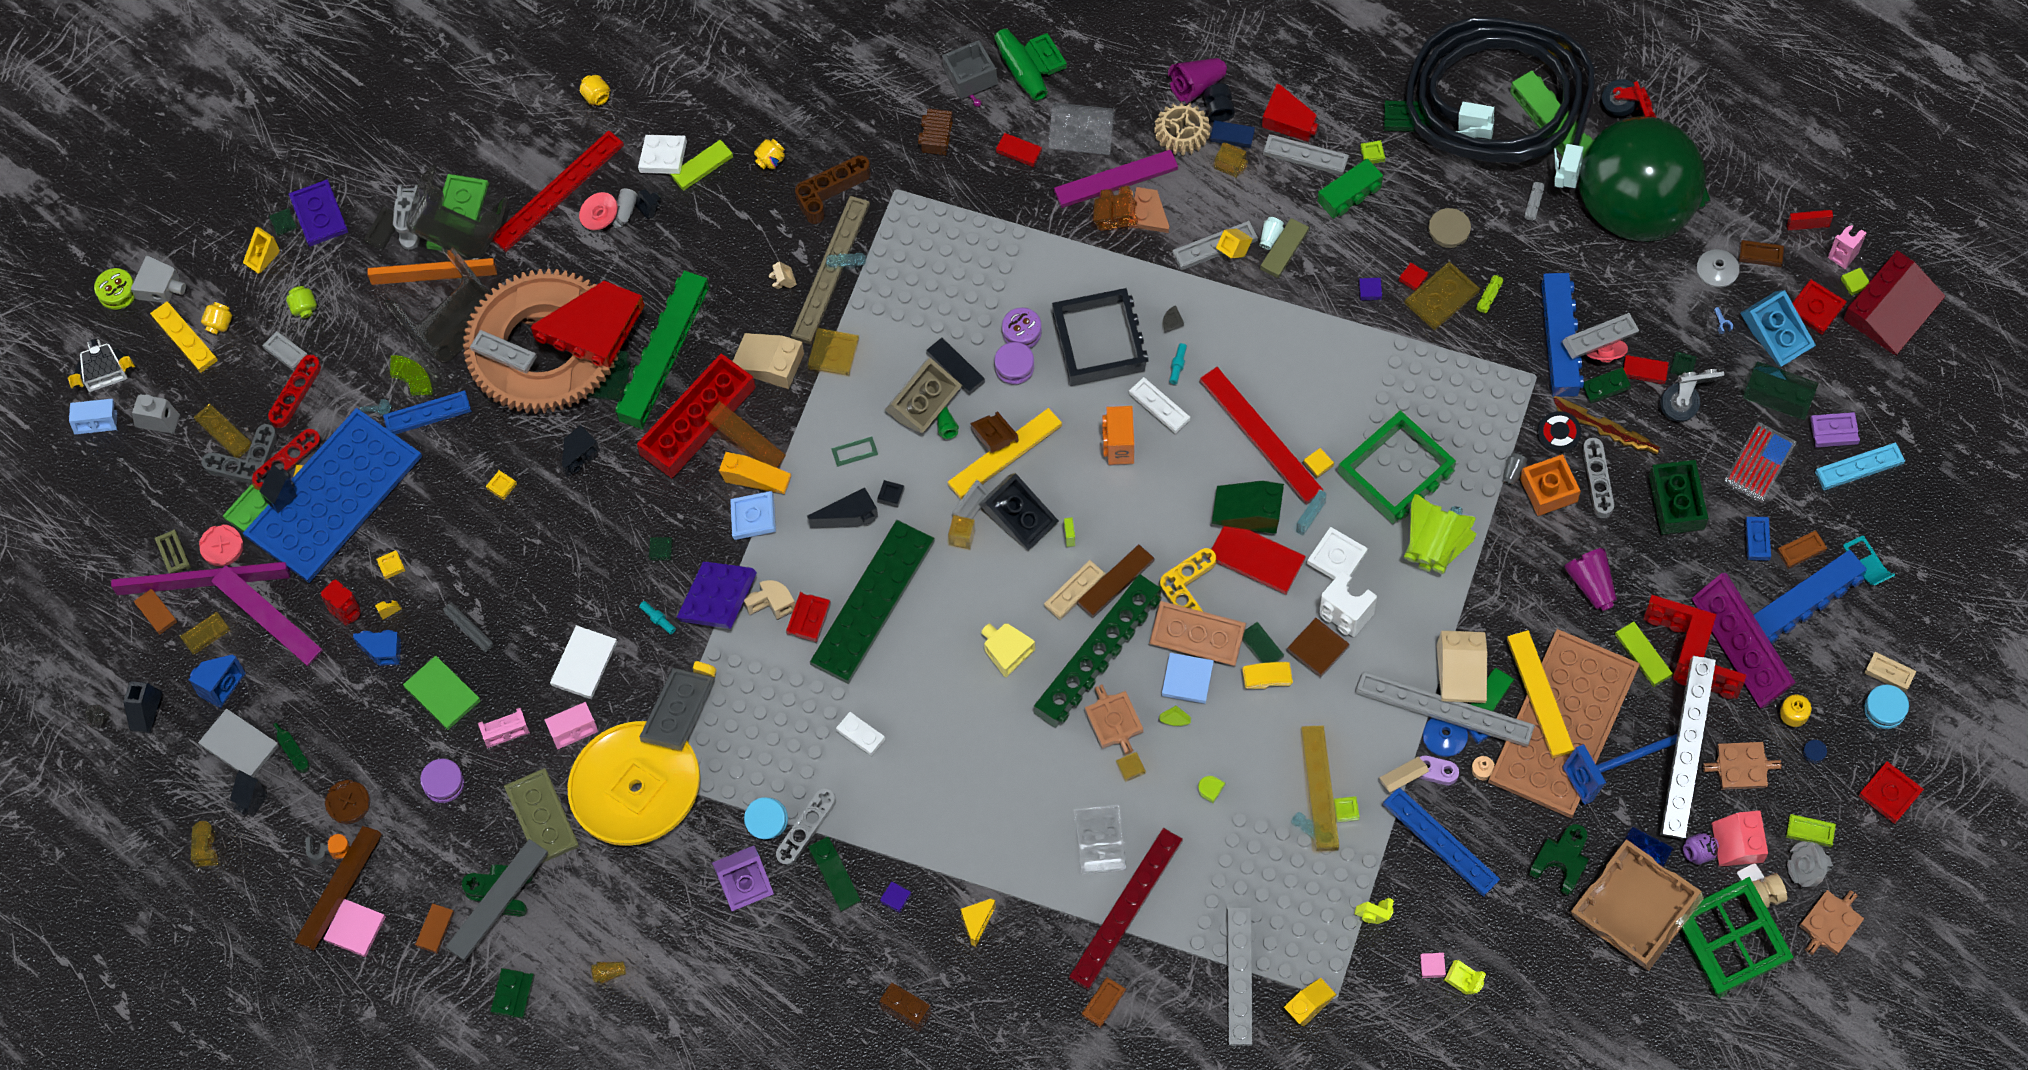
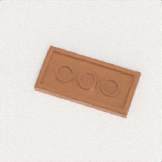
M1160 601L1149 644L1236 666L1247 623Z

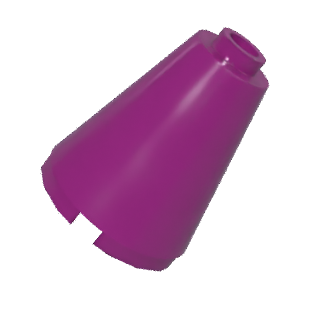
M1219 58L1175 63L1169 67L1168 77H1172V82L1169 83L1170 87L1179 101H1186L1185 103L1192 102L1204 93L1207 87L1216 84L1225 77L1227 66Z
M1604 548L1583 554L1581 558L1577 560L1575 558L1564 565L1567 573L1596 609L1606 611L1615 606L1614 602L1617 601Z

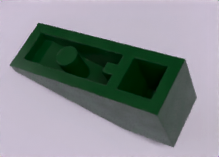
M829 837L808 846L810 856L839 910L842 912L860 903L861 900Z

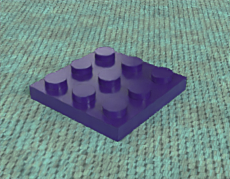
M703 561L677 618L681 622L731 629L757 572L750 567Z

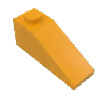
M730 452L725 453L719 469L726 483L785 494L792 476L791 473L761 461Z

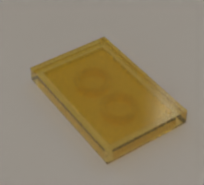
M1449 261L1405 299V304L1432 329L1436 330L1473 298L1480 288Z

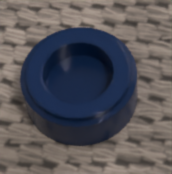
M1819 740L1807 742L1803 749L1804 758L1814 764L1822 762L1827 754L1825 744Z

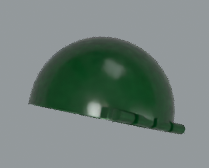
M1647 116L1620 120L1599 133L1583 154L1578 177L1582 199L1591 215L1604 228L1620 237L1643 242L1667 238L1680 231L1692 219L1697 210L1703 209L1706 206L1705 204L1711 202L1705 187V165L1698 147L1686 132L1666 120Z

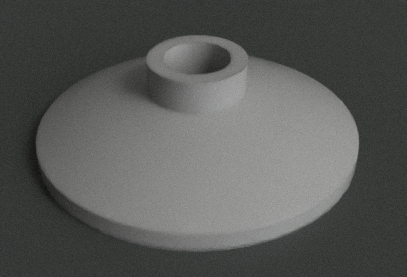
M1720 249L1709 250L1699 258L1697 273L1700 279L1707 285L1722 288L1731 285L1737 279L1739 264L1736 258L1727 251Z

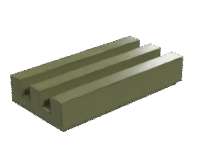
M175 529L155 538L168 573L183 572L182 569L191 568ZM173 536L183 560L181 564L178 561L169 537ZM162 540L166 541V544L175 563L174 567H171L167 554L162 545Z

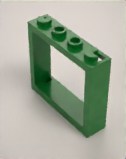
M1400 410L1339 463L1338 474L1392 524H1395L1399 519H1405L1408 516L1415 494L1425 499L1429 492L1432 494L1439 488L1440 483L1444 479H1450L1451 475L1455 472L1456 460ZM1403 428L1435 457L1442 466L1394 507L1354 469Z

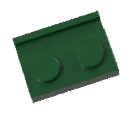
M1385 101L1384 131L1416 132L1407 113V101ZM1413 101L1421 122L1426 125V119L1419 106V102Z
M501 968L490 1011L491 1014L511 1018L516 1017L524 1020L535 975L533 973L528 974Z

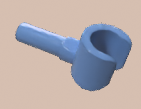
M1719 307L1715 308L1714 310L1720 323L1718 332L1720 334L1724 333L1723 326L1728 327V331L1731 332L1733 328L1732 322L1725 320Z

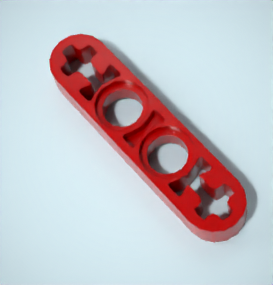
M306 355L301 359L269 411L268 418L275 428H283L289 423L319 374L321 364L316 356ZM314 363V367L310 366L309 369L307 368V364L311 365ZM298 379L306 380L305 384L301 387L294 385ZM288 396L295 397L294 402L291 404H285L284 399ZM282 414L283 418H278L276 421L275 416H280Z
M314 429L304 430L258 468L252 476L253 487L260 490L263 482L257 483L258 476L263 478L267 474L265 469H268L269 472L272 467L271 465L276 461L281 462L284 465L283 469L287 472L318 446L320 440L318 432ZM306 436H308L309 438L313 436V437H314V440H313L314 443H312V442L309 441L308 443L305 444L304 449H303V447H302L301 445H302L303 443H305V441H306ZM296 448L299 450L300 455L292 458L288 455V450Z

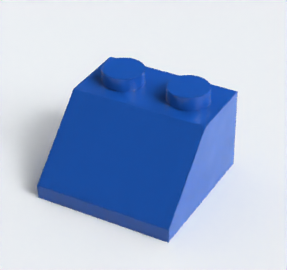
M232 654L201 662L198 667L192 670L189 682L199 697L221 708L246 673L237 657Z

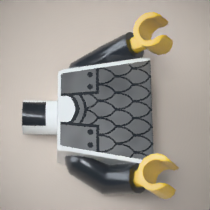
M92 339L87 343L89 350L80 354L81 360L77 362L74 374L68 377L71 389L76 385L83 387L84 383L87 390L91 392L128 379L125 374L126 368L131 366L134 368L135 365L131 358L119 349H111L109 344L101 345L99 339Z

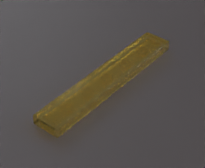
M1302 726L1301 737L1316 851H1338L1339 839L1324 726Z

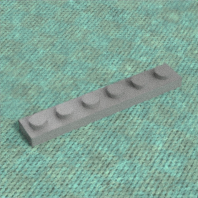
M1228 908L1229 1046H1252L1251 908Z

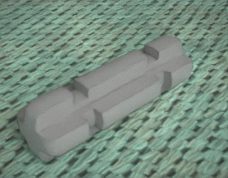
M1533 183L1524 216L1527 220L1534 221L1536 219L1544 190L1543 183Z

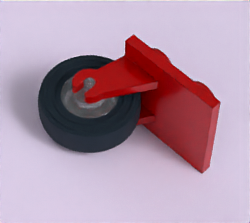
M1618 79L1609 83L1604 89L1602 103L1610 114L1621 117L1631 114L1636 109L1643 110L1647 117L1657 118L1653 112V106L1645 87L1641 88L1638 81L1632 83L1626 79Z

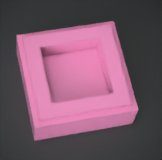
M1444 953L1420 955L1422 978L1446 976Z

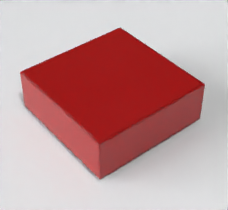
M1410 263L1399 277V282L1417 291L1428 277V272Z

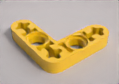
M1209 548L1201 549L1161 577V589L1172 604L1178 605L1176 603L1177 598L1185 595L1189 601L1182 607L1203 612L1185 586L1216 565L1214 551ZM1206 555V557H1210L1211 562H1202V556ZM1194 561H1197V564L1200 565V570H1198V567L1194 563ZM1186 566L1193 567L1194 574L1184 576L1182 574L1183 568ZM1166 580L1174 581V586L1177 590L1175 593L1169 585L1166 586Z

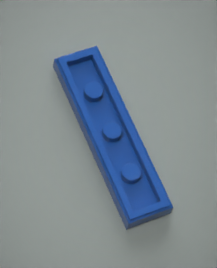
M461 391L384 414L383 418L386 428L393 434H399L472 411L466 391Z

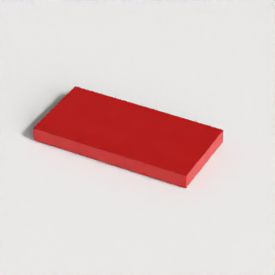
M1223 526L1211 549L1216 555V563L1286 595L1306 559L1305 555L1250 530Z

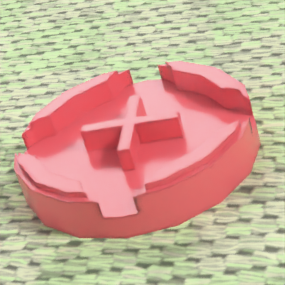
M229 525L210 527L203 533L200 539V553L203 559L213 566L232 564L240 557L243 551L242 537L234 527Z

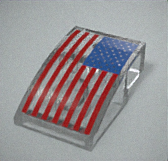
M1757 422L1724 483L1763 503L1782 472L1797 442Z

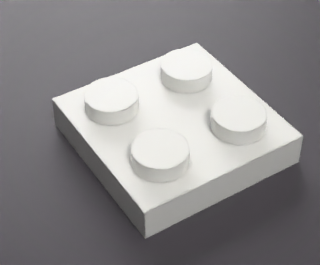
M645 135L638 166L639 172L680 174L687 144L686 136Z
M1330 527L1307 560V564L1332 579H1335L1341 571L1351 576L1368 552V548Z

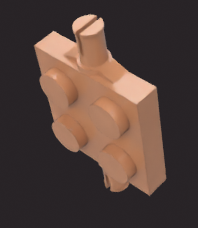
M1100 685V689L1099 686H1096L1095 690L1099 700L1085 707V712L1102 749L1120 743L1125 754L1132 753L1134 750L1129 739L1143 733L1144 729L1126 691L1116 695H1107L1103 685Z
M1763 742L1718 744L1716 763H1703V772H1717L1720 778L1721 790L1767 788L1768 769H1781V760L1767 761Z
M1828 890L1824 892L1799 925L1812 939L1805 948L1806 952L1812 948L1809 954L1814 955L1819 946L1829 949L1835 955L1840 952L1864 920L1850 906L1857 898L1856 893L1851 897L1854 892L1849 891L1842 900Z

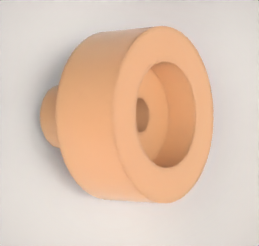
M1486 756L1476 758L1472 764V774L1479 780H1488L1495 767L1494 762Z

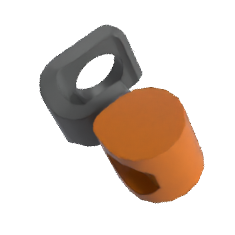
M335 834L329 838L327 845L320 843L319 853L314 855V841L311 836L305 839L306 854L314 865L324 862L327 854L331 855L333 859H342L350 848L345 836Z

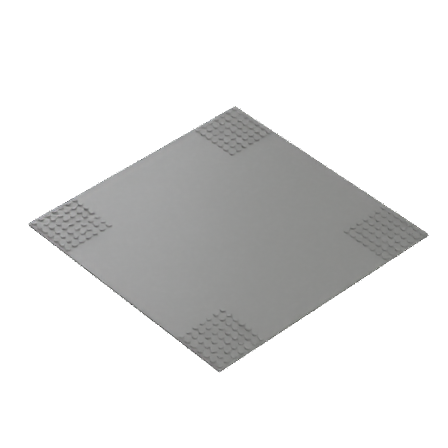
M899 189L895 190L780 469L791 473L792 476L785 494L773 492L776 532L752 536L740 564L742 567L753 568L757 572L745 599L749 594L761 591L760 582L773 580L786 586L795 604L799 593L803 592L806 595L810 594L831 601V605L817 642L786 633L793 612L776 619L770 606H767L749 615L744 602L731 629L714 627L700 662L712 665L717 669L714 678L715 683L687 739L699 763L700 785L697 796L746 811L751 802L758 798H774L780 801L787 810V825L794 826L814 795L820 789L827 788L835 794L836 803L815 834L1101 926L1162 829L1165 828L1183 838V842L1125 934L1228 966V908H1251L1252 974L1299 990H1303L1319 978H1322L1337 994L1332 1000H1337L1363 921L1362 917L1355 915L1356 906L1369 902L1396 818L1383 806L1384 801L1394 791L1389 792L1383 786L1379 777L1415 759L1428 719L1426 715L1356 694V690L1364 671L1436 694L1440 681L1436 645L1441 631H1456L1503 485L1502 481L1507 457H1510L1514 451L1536 382V375ZM1127 288L1128 295H1132L1134 300L1133 314L1137 313L1139 326H1137V330L1142 332L1144 344L1141 345L1142 350H1146L1149 362H1146L1145 371L1070 386L1052 314V303ZM1123 302L1063 314L1077 369L1136 358ZM1028 308L1037 313L1041 320L1042 329L1040 340L1035 346L1030 348L1034 356V371L1027 381L1021 384H1008L1002 381L995 371L996 352L1001 346L1007 344L1003 338L1002 322L1005 315L1011 310ZM941 337L985 378V382L970 395L961 387L945 406L948 407L949 412L959 425L957 436L951 439H944L939 435L937 417L924 433H920L899 423L885 410L919 367L928 358H931L926 353V350ZM1183 343L1187 345L1184 356L1185 365L1184 369L1180 372L1178 383L1174 385L1169 382L1172 372L1171 364L1173 358L1176 357L1178 345ZM1215 367H1218L1323 488V494L1306 505L1200 382V378ZM1143 377L1190 416V421L1176 434L1129 395V390ZM1106 407H1133L1134 464L1108 465V457H1104L1102 415H1106ZM1049 408L1062 422V426L982 485L990 493L1008 475L1016 473L1059 522L1029 551L1001 528L982 507H980L965 527L952 513L961 499L948 486V481L989 452L971 430L970 423L988 415L992 417L998 411L1016 432ZM1400 410L1456 460L1455 472L1451 475L1450 479H1444L1434 493L1431 494L1429 492L1425 496V500L1433 505L1442 507V511L1448 512L1451 510L1458 515L1476 518L1471 528L1472 531L1477 533L1474 541L1448 564L1444 574L1438 573L1433 569L1430 572L1424 571L1418 567L1419 563L1410 562L1404 558L1410 543L1411 509L1405 519H1399L1395 524H1392L1338 474L1339 463ZM1401 428L1354 470L1395 507L1442 464ZM1321 448L1334 462V466L1316 478L1303 461ZM884 480L905 486L899 507L877 501ZM1254 481L1284 484L1277 533L1250 531L1306 556L1287 595L1218 563L1211 570L1185 586L1203 612L1247 623L1236 666L1217 661L1213 662L1206 704L1162 696L1170 653L1197 658L1202 657L1149 644L1159 608L1158 605L1156 608L1152 607L1148 612L1147 620L1135 628L1136 632L1130 641L1126 640L1123 643L1120 654L1116 658H1111L1108 662L1109 667L1107 670L1096 677V683L1090 691L1086 690L1084 692L1082 701L1077 707H1072L1069 711L1068 719L1063 724L1060 723L1055 729L1034 714L1035 703L1132 584L1131 582L1094 618L1077 604L1059 620L1044 607V603L1079 569L1091 560L1107 574L1139 544L1154 557V562L1141 575L1161 588L1160 579L1166 572L1204 548L1212 549L1223 528L1222 525L1211 524L1217 486ZM864 487L877 507L878 517L867 525L832 528H810L808 525L807 515ZM1073 517L1075 546L1067 547L1064 518ZM897 519L934 537L935 542L850 683L847 684L810 665V660ZM1330 527L1368 548V552L1351 575L1352 579L1349 581V585H1347L1349 587L1348 592L1350 595L1358 597L1369 589L1377 595L1374 615L1355 637H1352L1350 634L1344 635L1339 631L1336 624L1332 621L1330 623L1326 622L1320 616L1322 593L1334 579L1307 564V560ZM1206 555L1202 556V562H1211ZM1194 561V563L1198 567V570H1200V565L1197 564V561ZM1186 566L1183 568L1182 574L1184 576H1191L1194 574V568ZM1166 580V586L1169 585L1175 593L1177 590L1174 586V581ZM1161 589V601L1171 603ZM1181 595L1177 598L1176 603L1184 606L1188 603L1189 599L1187 596ZM1137 600L1134 602V604L1142 605L1144 604V602L1141 600ZM1125 616L1122 617L1121 620L1127 622L1130 621L1131 618ZM1315 617L1350 644L1349 648L1321 678L1287 651L1288 646ZM989 623L997 630L1007 623L1035 641V651L1006 678L984 649V643L988 639L981 632ZM1110 633L1107 636L1110 638H1116L1118 635L1116 633ZM1102 649L1094 651L1098 655L1105 653ZM1271 662H1290L1293 680L1290 686L1269 685L1266 689L1245 688L1242 670L1244 666ZM1083 666L1081 669L1089 671L1092 668L1090 666ZM1071 682L1068 684V686L1071 688H1075L1079 685L1076 682ZM1100 685H1103L1107 695H1116L1126 691L1144 729L1143 733L1129 739L1134 750L1132 753L1125 754L1120 743L1102 749L1085 712V707L1099 700L1095 690L1096 686H1099L1100 689ZM1057 699L1054 702L1060 705L1065 703V700ZM1178 706L1191 717V723L1183 726H1173L1161 722L1159 717L1166 710ZM849 712L885 736V741L872 756L836 731L837 726ZM1205 776H1214L1225 782V787L1214 804L1203 798L1198 790L1199 782ZM1406 784L1400 787L1403 791L1405 790ZM830 794L822 795L820 797L822 800L820 806L815 804L813 807L818 808L823 813L825 810L821 807L825 802L829 803L831 801L829 799ZM1356 796L1359 820L1337 822L1334 799ZM810 812L806 820L808 823L814 824L818 821L819 815L817 812Z

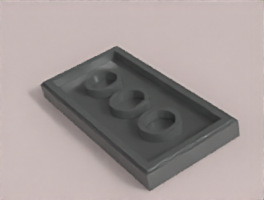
M673 668L639 736L640 741L682 751L715 683L714 677Z

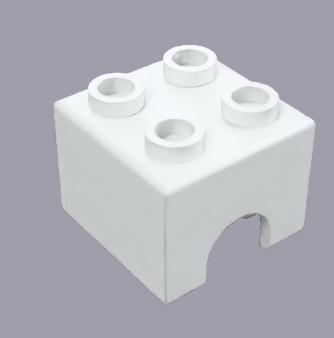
M1341 571L1322 593L1320 616L1326 622L1330 623L1332 621L1336 624L1339 631L1344 635L1350 634L1352 637H1355L1374 615L1377 595L1369 589L1358 597L1350 595L1347 585H1349L1352 577Z

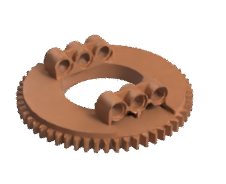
M539 269L537 275L534 274L533 270L530 271L529 276L522 272L520 279L514 275L513 282L507 278L505 286L499 283V290L491 289L493 295L485 294L487 301L480 300L481 307L475 306L474 308L477 314H470L472 321H467L469 328H465L467 336L463 338L465 344H463L465 362L473 380H475L482 392H486L489 398L493 396V400L496 403L500 400L503 407L507 404L509 409H512L516 405L518 412L524 407L526 413H529L530 409L533 408L535 414H537L539 409L546 413L547 408L555 412L556 406L563 410L564 404L572 407V403L576 402L578 404L581 398L587 399V394H593L595 387L600 388L599 383L601 381L605 382V375H610V368L615 367L614 362L610 368L603 365L599 367L593 364L591 360L586 358L579 359L573 355L565 364L547 372L528 371L525 374L470 349L480 330L507 341L511 331L519 322L532 325L596 286V284L591 285L589 279L584 282L583 276L576 278L575 273L568 276L567 271H564L560 275L559 269H556L554 274H552L550 269H547L546 273L543 274L542 270Z

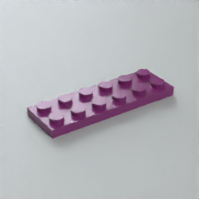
M1727 573L1718 575L1692 597L1698 609L1717 614L1712 632L1737 672L1746 674L1744 683L1760 708L1768 706L1796 683Z

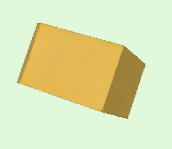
M256 227L243 263L258 274L261 273L280 253L275 238L261 228Z
M993 899L960 909L971 945L974 947L977 946L996 908L995 900Z

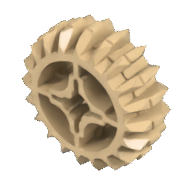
M1182 102L1179 106L1173 103L1171 109L1165 107L1164 112H1160L1159 118L1155 121L1154 132L1156 140L1160 141V146H1166V151L1171 149L1174 155L1181 152L1183 156L1188 151L1192 155L1193 149L1199 151L1201 146H1205L1206 140H1208L1210 135L1209 119L1205 117L1204 110L1199 111L1198 105L1191 108V103L1187 106H1184Z

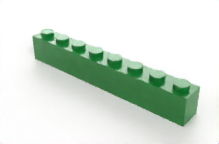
M684 271L682 276L677 278L673 295H669L666 302L667 307L659 315L658 326L656 330L653 329L651 332L650 343L642 351V360L633 370L631 383H627L622 401L620 400L617 403L615 411L619 422L640 429L644 428L709 290L707 278Z

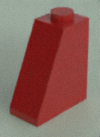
M1276 84L1263 115L1262 128L1309 142L1311 136L1316 135L1319 124L1316 123L1317 115L1282 85Z

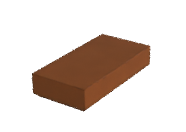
M1815 530L1779 547L1777 552L1787 568L1790 569L1825 552L1827 547Z
M152 589L134 601L159 635L177 623L174 616Z
M432 903L416 941V947L438 954L455 913L454 910Z
M1106 977L1082 1012V1017L1101 1028L1125 994L1126 988Z

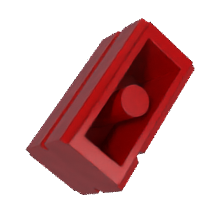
M333 580L321 592V597L328 611L345 626L358 619L361 611L353 593L339 581Z

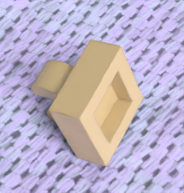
M781 262L772 265L774 272H771L769 277L774 280L777 279L772 284V287L780 289L783 286L792 288L797 285L790 266Z

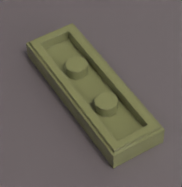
M1291 218L1261 264L1260 270L1279 279L1308 233L1309 227Z

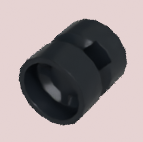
M1222 83L1213 84L1204 90L1208 117L1211 121L1224 122L1235 115L1234 105L1231 101V91L1228 85Z

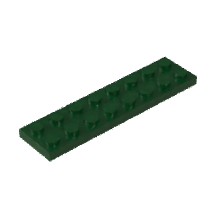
M896 519L810 660V665L847 684L850 683L934 544V537Z

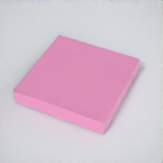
M344 899L324 937V941L366 957L386 917L382 913Z

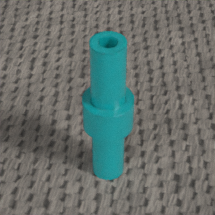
M1180 343L1178 345L1176 357L1172 360V372L1169 380L1171 384L1176 385L1178 383L1180 372L1184 369L1186 344Z
M646 601L640 604L639 608L650 616V620L655 625H660L670 635L676 631V627L665 619L666 616L661 611L655 610Z

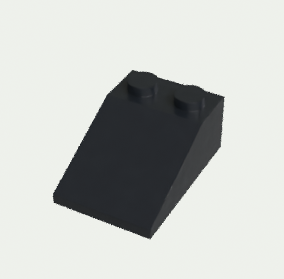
M1016 473L1008 475L979 503L984 511L1027 551L1059 522Z

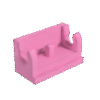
M1853 226L1846 227L1841 235L1835 237L1828 256L1830 260L1844 269L1859 254L1866 236V232L1863 230L1859 231L1854 237L1850 236L1849 232Z
M586 702L545 719L557 750L598 732Z
M521 708L516 709V713L486 724H483V722L478 723L487 748L529 733Z

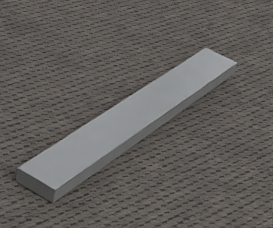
M1364 671L1356 690V694L1528 747L1535 727L1534 724L1464 702L1442 701L1441 695Z

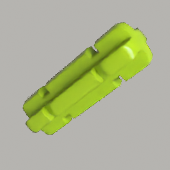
M1497 275L1492 277L1490 284H1488L1482 295V299L1477 305L1478 311L1482 313L1488 312L1498 293V289L1503 284L1502 277Z

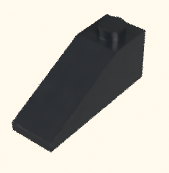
M864 487L807 515V520L810 528L859 527L863 524L872 523L878 517L877 507Z

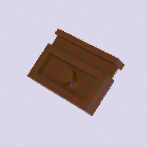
M998 411L992 417L988 415L970 423L971 430L991 453L1009 446L1012 441H1019L1018 434Z

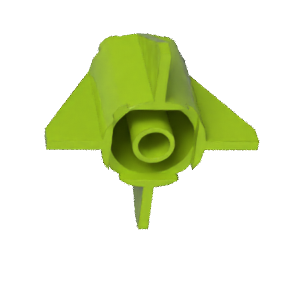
M1415 494L1411 502L1410 543L1404 558L1410 562L1419 563L1418 567L1424 571L1430 572L1433 569L1438 573L1444 574L1448 564L1474 541L1477 533L1472 531L1471 528L1476 518L1458 515L1451 510L1448 512L1442 511V507L1433 505Z

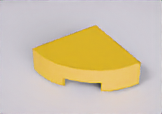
M393 600L388 604L383 601L375 605L382 620L401 610L398 602Z

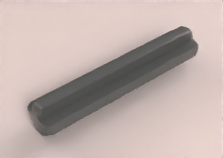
M448 603L443 608L444 613L484 652H488L493 647L492 641L453 603Z

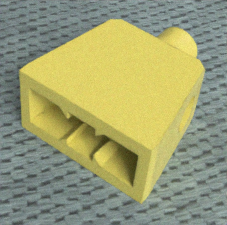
M989 623L981 632L988 639L984 643L986 654L1005 678L1035 651V641L1007 623L998 630Z

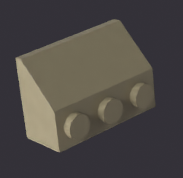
M928 358L885 410L899 423L924 433L962 385L934 360Z

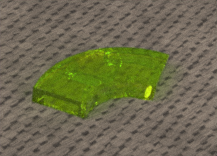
M391 355V378H399L406 382L410 388L411 395L433 394L429 376L421 365L407 357Z

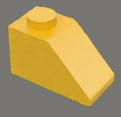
M1319 978L1301 990L1284 1008L1300 1025L1305 1026L1337 994L1322 978Z

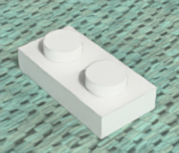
M851 712L847 714L836 728L839 734L870 756L885 741V736Z

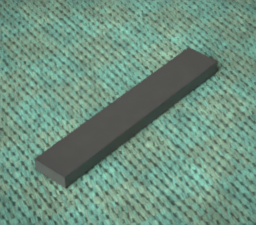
M529 839L446 945V949L465 962L544 860L548 852Z

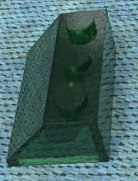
M1757 361L1743 398L1805 420L1819 383Z

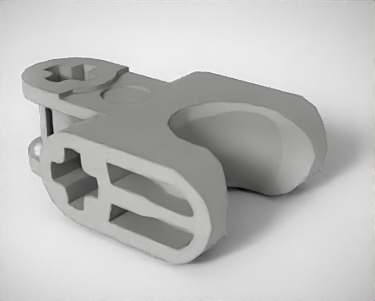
M398 185L393 225L395 230L399 232L401 246L408 250L418 247L420 241L421 220L419 214L422 202L420 185H415V188H404L403 185Z

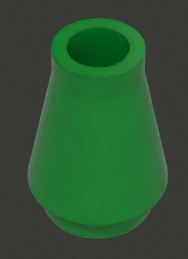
M944 407L937 416L938 433L944 439H951L957 436L959 425L949 412L948 407Z

